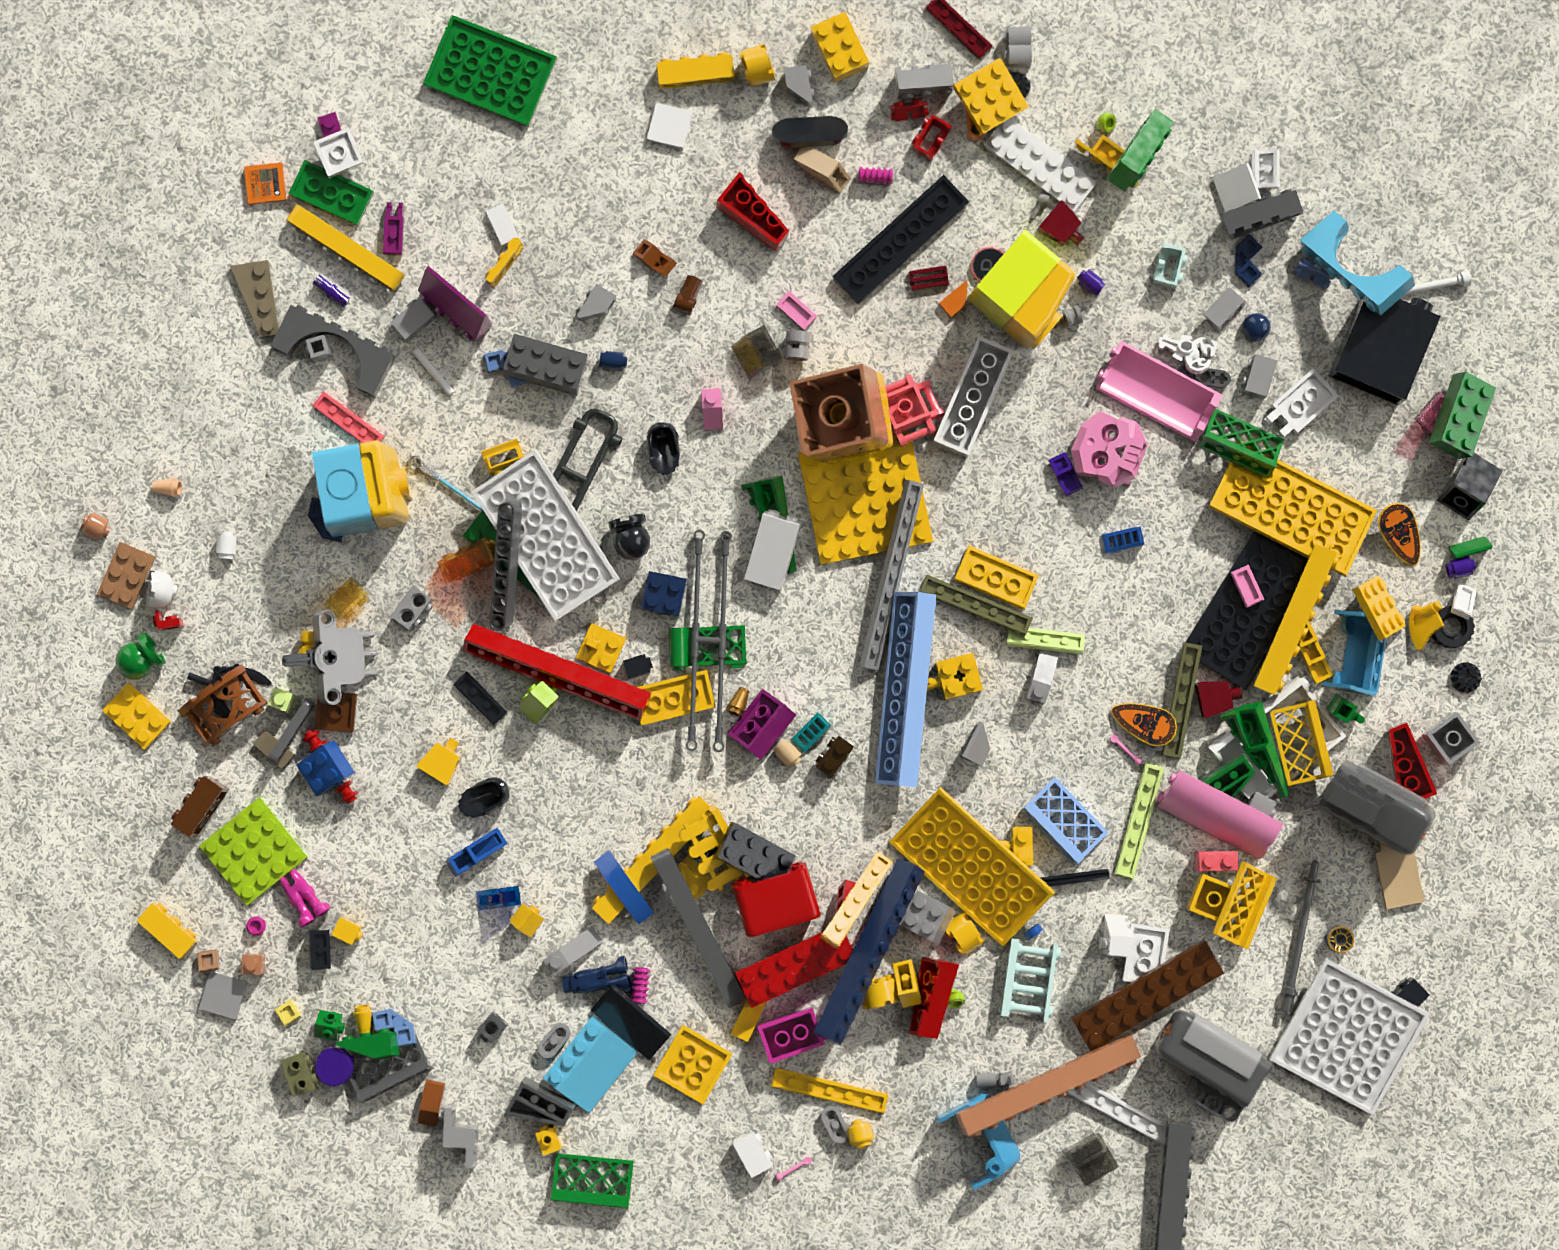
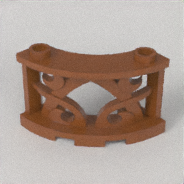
M242 664L223 675L221 680L214 684L215 686L212 684L208 685L198 693L197 697L190 699L178 710L179 714L182 717L186 716L204 742V748L209 745L211 747L216 746L221 742L220 738L252 714L257 716L265 710L263 707L268 702L266 699L264 700L250 680ZM239 678L246 686V690L241 691ZM226 687L228 688V693L233 691V694L224 695L223 689ZM250 692L257 703L251 707H246V701L251 699H241V695ZM212 695L223 700L233 698L228 718L210 716L214 708ZM203 703L208 704V710L203 707ZM239 710L241 712H244L243 714L237 717ZM219 725H226L222 729L219 728ZM210 728L214 730L213 735L209 732Z

